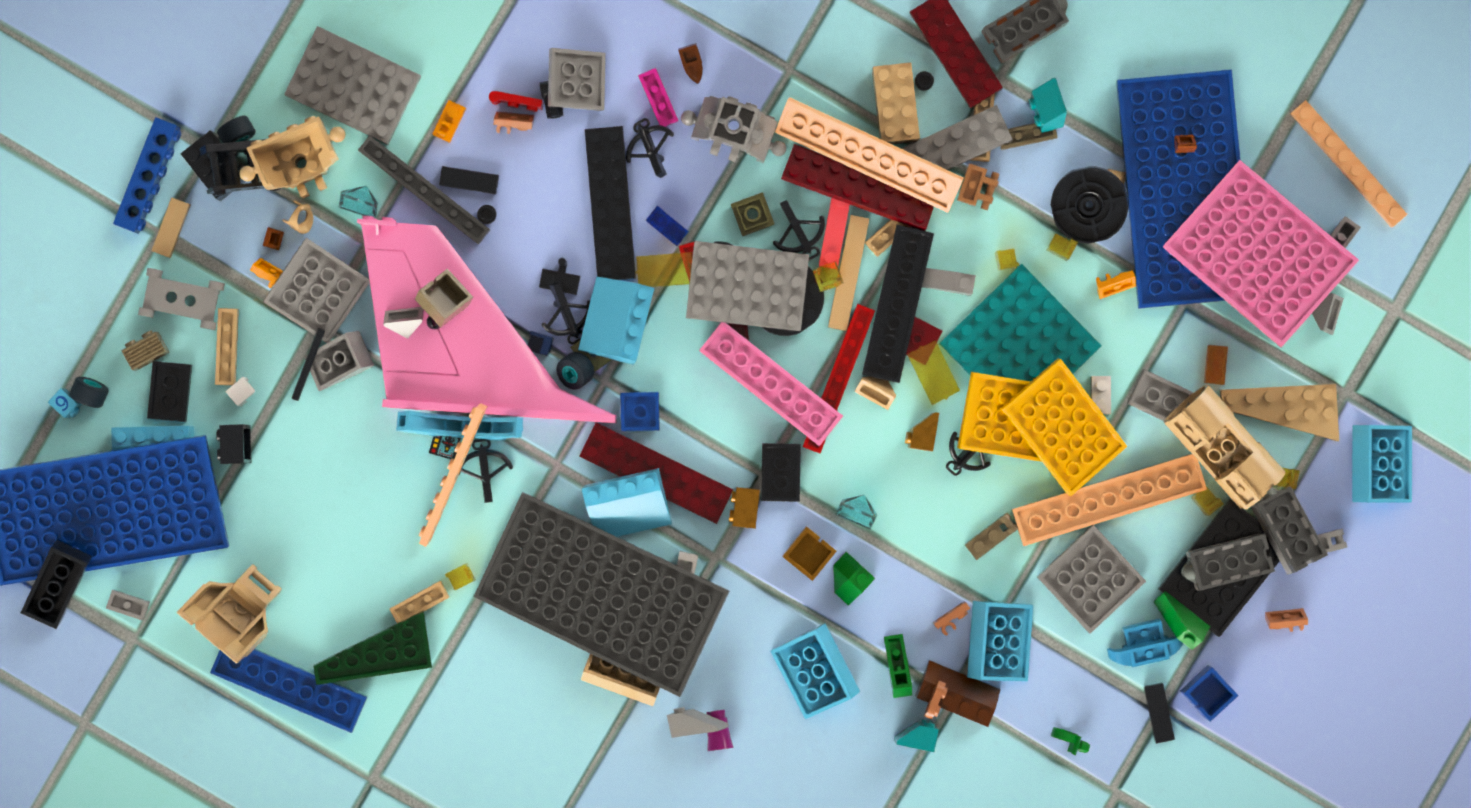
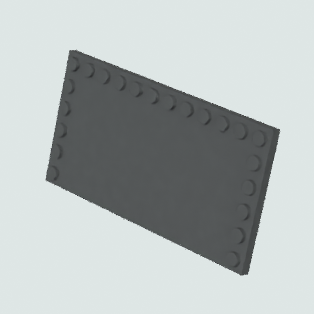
M522 492L474 597L681 697L730 591Z

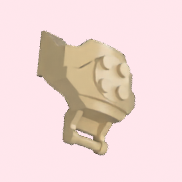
M252 564L235 583L209 581L203 584L177 611V614L190 625L195 623L196 630L237 664L266 638L268 633L266 607L282 591V588L278 585L275 586ZM252 575L257 581H259L263 586H265L270 591V594L268 595L265 591H263L258 585H256L252 580H250L249 577Z

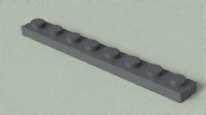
M370 135L358 149L359 152L478 245L489 233L490 229Z

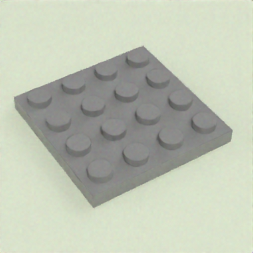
M305 238L263 302L313 335H316L318 328L324 329L325 333L322 340L329 343L370 281L367 277L328 251Z
M1094 525L1086 530L1037 576L1089 634L1146 582Z

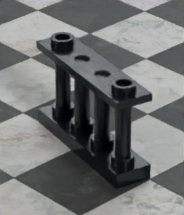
M256 140L206 144L199 148L200 156L210 158L215 187L207 190V194L223 196L226 195V192L264 189L262 182H259L258 174L251 180L252 183L241 184L236 158L238 153L244 152L247 155L248 165L254 167L247 147L251 146L250 144ZM219 154H226V157L229 158L233 185H222L218 162ZM281 188L272 189L270 191L280 190Z

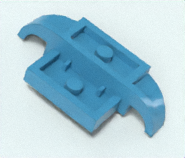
M1159 618L1122 627L1126 645H1122V649L1109 648L1107 652L1110 660L1121 665L1132 666L1133 668L1170 659L1172 655L1180 650L1183 643L1176 636L1170 638L1167 635L1164 636L1162 621Z

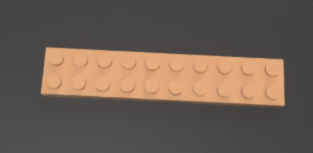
M791 97L786 102L775 133L947 213L964 177Z
M1189 454L1082 487L1072 496L1063 493L1014 508L1012 512L1022 545L1026 546L1205 491L1207 487L1199 461L1193 454Z

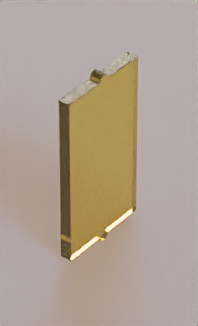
M692 252L636 256L638 284L659 287L687 285L690 283Z
M936 340L925 346H919V349L907 354L931 405L943 399L947 400L949 396L960 391Z

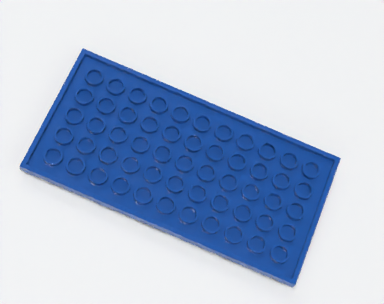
M1232 69L1117 80L1138 309L1225 301L1166 251L1163 245L1240 160ZM1194 135L1197 144L1195 152L1175 153L1174 136Z
M206 435L0 469V586L36 580L49 550L56 540L92 556L86 571L228 548L229 541Z

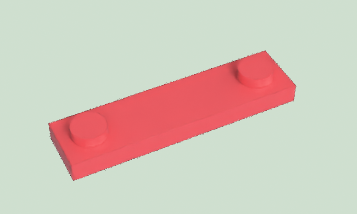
M831 198L819 266L838 269L850 204Z

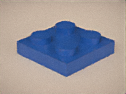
M659 392L620 393L621 431H660Z

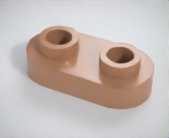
M937 681L924 717L932 719L933 716H938L941 708L938 704L941 698H945L948 690L945 687V682Z

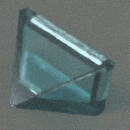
M362 186L342 191L339 208L376 218L378 202L368 187Z
M865 495L842 499L835 513L868 529H871L877 517L875 510Z

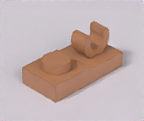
M496 111L493 125H497V133H500L502 126L507 128V134H510L512 128H517L521 131L532 130L534 115Z
M963 601L935 620L933 624L937 629L941 628L942 633L947 636L946 626L950 625L954 630L956 629L955 624L949 621L956 618L962 619L968 614L967 610L970 607Z
M1303 608L1265 612V620L1269 629L1289 628L1290 632H1293V627L1299 626L1300 631H1303L1304 625H1308V618Z

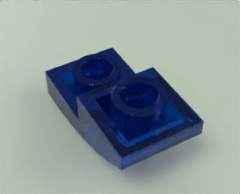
M656 206L645 220L676 246L680 244L689 232L659 206Z

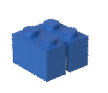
M1209 665L1180 690L1187 700L1195 705L1194 707L1210 722L1239 696L1218 672Z

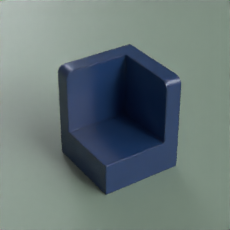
M530 331L528 347L532 352L549 356L554 338Z

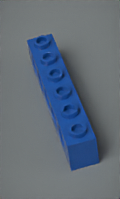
M155 117L114 219V225L137 234L145 228L146 215L151 212L154 195H157L160 190L159 182L161 177L163 178L166 175L167 162L172 159L175 142H178L181 137V128L179 126ZM166 136V144L160 146V138ZM155 154L160 156L157 163L152 162V157ZM148 172L153 174L150 181L145 180V175ZM144 189L146 195L144 198L139 199L138 193ZM137 207L139 212L137 216L132 217L131 210Z

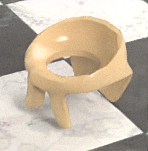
M294 200L293 202L300 206L295 209L289 221L285 219L282 221L299 233L306 234L313 225L314 218L311 206L309 204L303 205ZM305 210L306 218L304 222L298 224V215L301 211Z

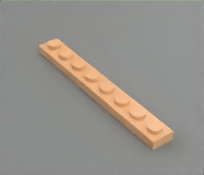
M1306 100L1290 113L1391 228L1407 215L1403 208Z
M480 403L476 408H472L469 418H471L470 424L465 425L462 431L464 438L462 442H458L454 451L457 453L456 457L450 460L447 467L450 470L448 476L445 475L441 481L440 486L443 488L440 493L437 492L433 500L435 507L433 510L430 509L427 514V526H423L419 533L421 537L419 544L425 547L433 537L488 407Z

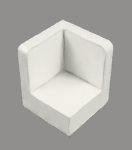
M242 377L225 391L234 403L240 407L247 402L246 399L255 393L254 388L248 383L247 377Z
M680 551L677 566L695 573L699 555Z

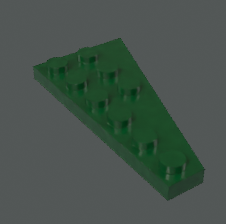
M424 610L314 664L316 685L432 668Z

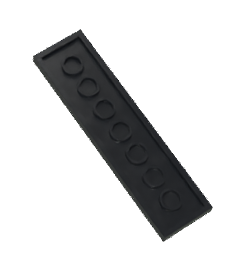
M623 126L585 129L597 277L615 280L636 279Z
M896 225L862 375L900 383L934 233Z

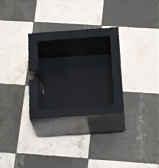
M219 425L217 440L220 441V449L217 450V458L220 460V464L252 463L251 425Z

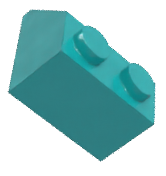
M1052 78L1033 90L1029 99L1030 109L1034 110L1036 114L1034 116L1036 127H1040L1041 133L1064 127L1067 110L1057 80Z
M922 719V722L917 721L895 735L894 742L896 745L935 752L939 729L933 721Z

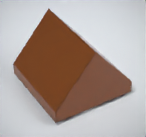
M1194 135L1174 136L1175 153L1195 152L1197 144Z
M268 227L263 246L279 250L284 232Z

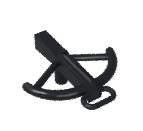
M643 118L633 126L634 132L638 134L631 140L628 146L626 161L630 163L631 158H649L655 175L662 178L667 173L662 164L664 157L658 154V151L668 135L673 137L674 133L662 125L649 127L650 121L647 118ZM646 121L647 125L642 126L641 123ZM658 130L666 132L655 148L650 133ZM642 139L647 154H631L634 145L638 140Z
M788 201L781 202L780 206L790 225L779 243L773 241V245L784 252L798 253L803 251L802 254L807 252L811 254V250L816 249L817 253L809 257L810 261L820 254L819 248L813 245L819 241L825 227L824 217L820 216V221L798 220ZM800 224H818L820 226L816 236L808 241ZM793 228L801 246L795 248L782 246V243Z
M555 282L549 286L555 297L553 305L558 309L548 324L542 323V327L547 332L556 336L570 334L567 340L569 344L573 345L581 340L579 338L571 342L570 338L572 336L578 338L579 333L582 334L583 331L579 329L585 324L590 300L587 301V305L567 303L560 283ZM569 307L586 309L583 319L578 324L575 323ZM560 312L566 324V330L550 328Z
M957 432L952 433L949 441V451L954 461H949L946 464V469L954 476L959 475L962 471L961 468L979 471L991 465L990 462L985 463L983 452H979L982 465L972 466L966 464L976 451L963 450L957 456L954 442L955 440L959 441V437H956ZM951 463L954 464V470L959 469L957 473L953 472L949 468V465Z
M476 439L472 442V448L478 451L467 454L463 466L468 460L479 456L481 476L461 468L460 473L463 472L481 480L484 503L493 502L490 485L491 478L507 466L509 469H513V465L504 454L495 450H486L491 446L490 440ZM476 442H488V446L480 444V447H475L474 445ZM487 455L499 457L505 462V464L490 475Z

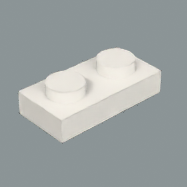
M1091 376V399L1103 414H1111V376Z

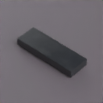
M442 166L439 185L497 194L499 175Z
M1163 683L1143 686L1155 743L1175 740Z

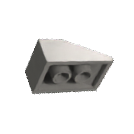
M355 331L345 333L321 346L317 351L310 372L318 390L322 391L373 367L374 364L360 332Z

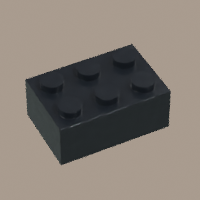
M211 130L180 153L208 189L215 187L210 158L200 156L199 148L206 144L222 143L217 134ZM219 154L218 162L222 185H233L229 158L226 157V154ZM237 161L238 169H239V172H240L242 166H241V165L239 164V162ZM240 178L241 184L246 182ZM226 192V195L214 197L215 199L222 201L232 192Z

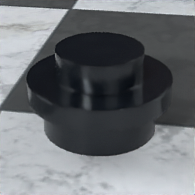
M922 71L916 75L915 85L919 90L926 91L933 86L934 78L929 72Z
M483 205L479 208L477 216L482 223L490 224L495 221L497 213L491 205Z

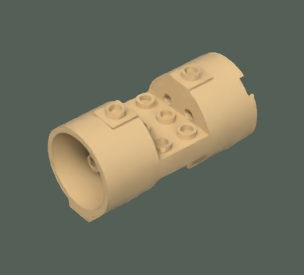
M1208 384L1187 397L1164 420L1165 425L1188 451L1197 458L1240 509L1244 508L1247 510L1260 501L1267 494L1266 492L1273 485H1277L1286 473L1262 444L1257 442L1234 417V413Z

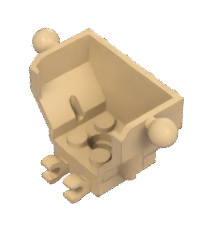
M312 116L305 119V123L288 126L287 130L282 133L274 132L268 136V139L263 141L261 139L256 140L250 144L251 146L247 147L254 167H242L239 172L240 178L248 182L253 180L255 175L258 174L266 190L291 187L293 189L297 187L303 199L310 196L305 186V183L315 179L320 191L327 189L322 176L327 174L328 168L339 160L331 141H343L346 136L345 131L341 127H334L331 129L330 134H328L320 117ZM301 159H305V167L298 168V162Z

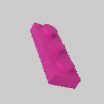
M656 68L638 75L659 125L666 127L678 122V118Z

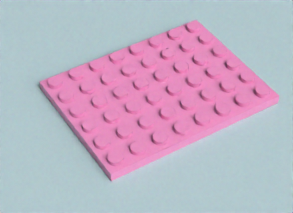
M1241 160L1237 162L1163 245L1166 251L1280 348L1359 261L1358 258Z

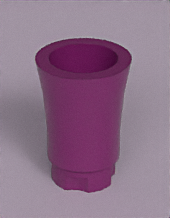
M725 710L706 712L707 715L728 723L727 717H725ZM729 727L707 733V751L734 748Z

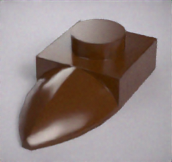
M697 43L678 48L686 74L697 84L700 83L703 66Z

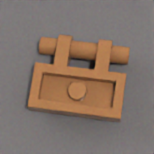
M969 163L957 201L976 206L977 200L983 201L981 209L988 210L989 205L993 202L994 198L992 196L995 187H998L1000 174L992 172L991 178L985 177L987 169ZM983 183L988 185L985 194L980 193Z

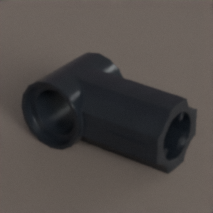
M548 81L539 82L547 119L564 116L563 108L548 106Z

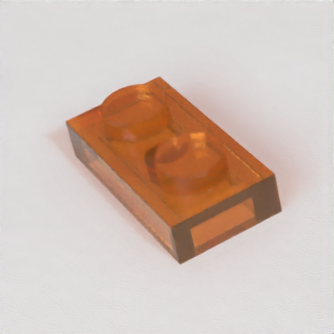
M1207 345L1204 383L1225 385L1228 347Z

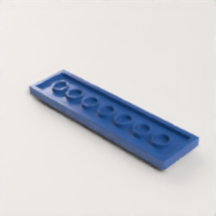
M256 649L237 664L219 650L210 671L213 675L350 733L353 732L367 700V696L334 682L316 685L315 674Z

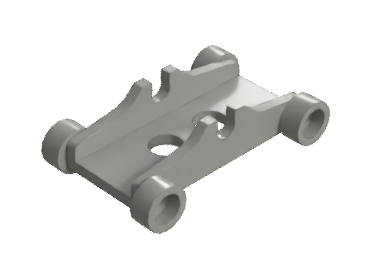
M147 268L146 275L149 276L143 307H139L138 315L153 318L154 312L160 311L201 320V328L216 329L217 323L214 322V314L220 291L224 290L225 283L210 280L207 288L162 279L163 271ZM169 292L176 293L177 299L175 302L170 303L167 301L166 296ZM189 295L194 296L196 299L193 306H187L185 303V299Z

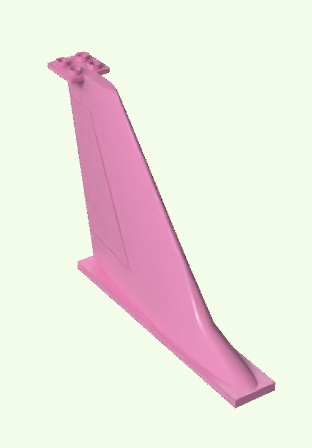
M363 216L362 219H357V223L362 226L386 399H383L382 407L470 413L473 407L476 408L481 403L488 406L485 411L486 415L617 423L616 415L559 388L437 226L397 223L396 220L390 217H382V220H377L373 216ZM446 269L473 296L467 308L437 330L427 326L429 315L425 310L422 323L408 339L384 327L383 324L385 311L421 307L415 300L418 291L429 282L434 281ZM432 319L433 326H437L435 321Z

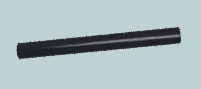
M322 328L317 329L293 392V400L299 401L325 330Z

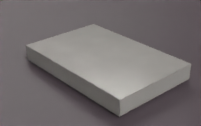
M1143 369L1127 404L1164 421L1193 392Z

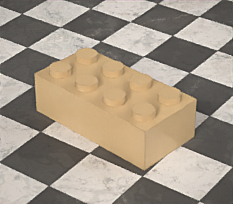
M911 62L874 66L872 68L879 139L892 145L919 141L920 135Z

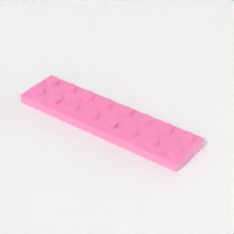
M721 322L699 350L818 446L822 444L843 417V415L727 323Z

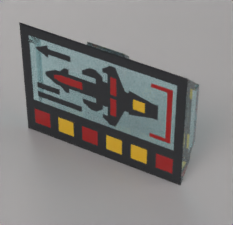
M433 436L429 453L447 459H455L457 453L454 451L461 438Z

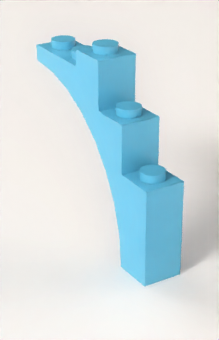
M409 410L398 411L396 431L429 436L464 438L462 431L466 424H470L471 418ZM483 417L474 438L493 441L521 438L523 418Z

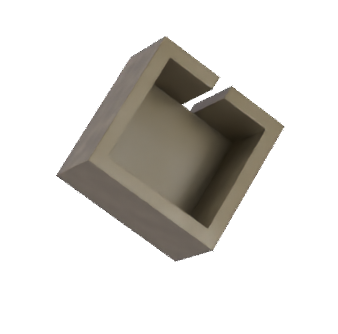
M446 269L434 281L421 288L415 300L441 328L467 308L473 296Z

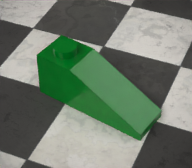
M1166 591L1154 600V604L1177 639L1191 650L1203 642L1210 628L1207 623Z
M903 634L884 636L893 698L912 696V682Z

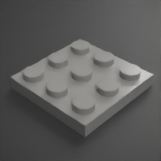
M550 48L548 106L603 111L605 102L606 53Z

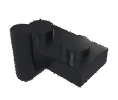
M564 258L558 260V271L542 269L539 288L551 290L549 285L558 282L564 293L577 295L581 276L566 273L567 261Z

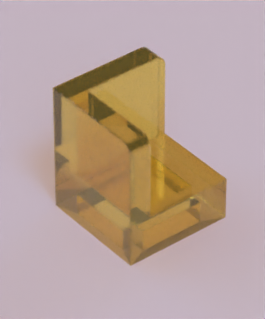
M1055 234L1047 251L1067 261L1070 259L1078 242Z
M1014 249L998 250L995 252L998 271L1019 267Z
M836 262L819 266L813 270L820 292L838 287L844 283Z
M1283 468L1286 473L1275 486L1284 488L1291 486L1292 489H1296L1300 470Z
M1208 487L1207 490L1198 492L1191 497L1205 516H1210L1224 504L1220 498L1214 496Z
M468 563L445 574L446 578H449L454 590L476 580Z

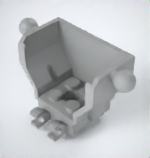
M710 96L704 97L698 117L690 110L684 111L681 115L683 124L687 126L695 124L691 139L714 141L710 150L712 155L718 156L721 144L732 147L728 159L733 162L737 161L740 150L757 158L756 161L764 163L769 149L775 156H782L786 152L785 143L782 141L771 142L777 121L774 117L763 114L754 104L747 102L743 104L738 102V99L730 96L727 98ZM731 121H737L739 128L731 130L728 124Z

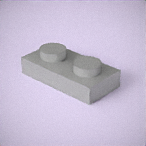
M112 590L106 609L144 620L150 601Z

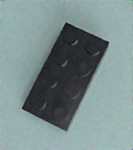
M56 540L49 550L20 613L57 629L63 620L92 556Z

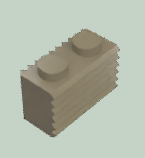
M152 330L144 333L141 340L137 342L132 340L126 343V348L121 350L129 366L134 371L170 353L159 332H152Z

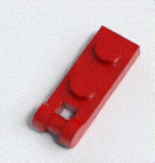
M499 91L489 93V100L494 105H499L502 102L508 103L507 106L511 108L523 106L526 107V110L537 112L538 109L543 110L544 102L541 99Z

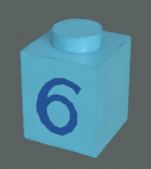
M60 388L48 401L64 418H74L80 412L79 408L82 406L81 403L72 399L70 392L64 388Z

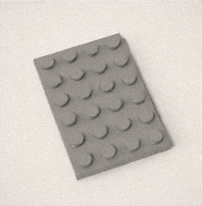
M317 26L284 95L389 145L421 79V75Z
M694 241L686 318L801 331L809 254Z

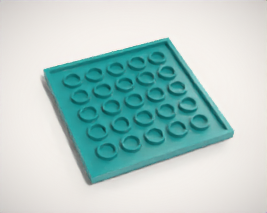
M1020 264L939 343L969 375L971 372L1030 382L1058 358L1064 362L1073 374L1102 346L1023 264Z

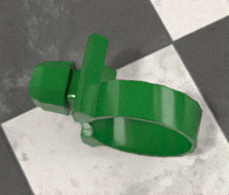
M1053 727L1052 737L1070 742L1068 752L1076 755L1077 750L1083 753L1089 751L1090 744L1081 740V736Z

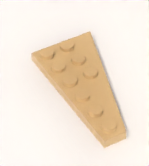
M1336 384L1220 390V398L1233 413L1339 441Z

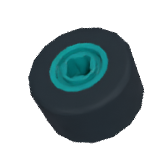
M243 115L223 124L218 129L217 134L222 143L248 141L255 135L256 130L249 118Z
M580 352L568 354L557 364L558 378L569 389H580L593 379L594 367L592 362L586 355Z
M77 377L71 388L70 397L83 405L100 408L103 406L109 391L101 382L87 377Z

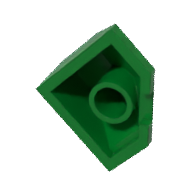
M847 552L833 565L834 593L848 606L875 580V577Z

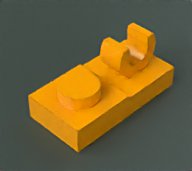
M448 100L432 135L450 143L466 108Z
M259 258L250 269L258 277L271 281L268 285L269 288L273 287L283 270L262 258Z
M1133 270L1122 272L1114 276V278L1106 274V281L1103 282L1097 277L1096 283L1099 298L1102 299L1136 287V278Z

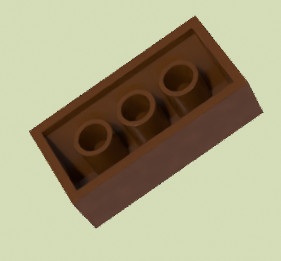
M929 660L915 697L929 702L937 681L945 682V687L948 690L945 698H941L938 705L942 709L989 727L1001 689L977 679L967 678V675Z

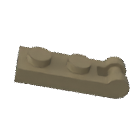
M1008 512L965 544L976 560L1018 530L1017 524L1011 521V516ZM1003 523L1008 528L1004 532L999 527Z

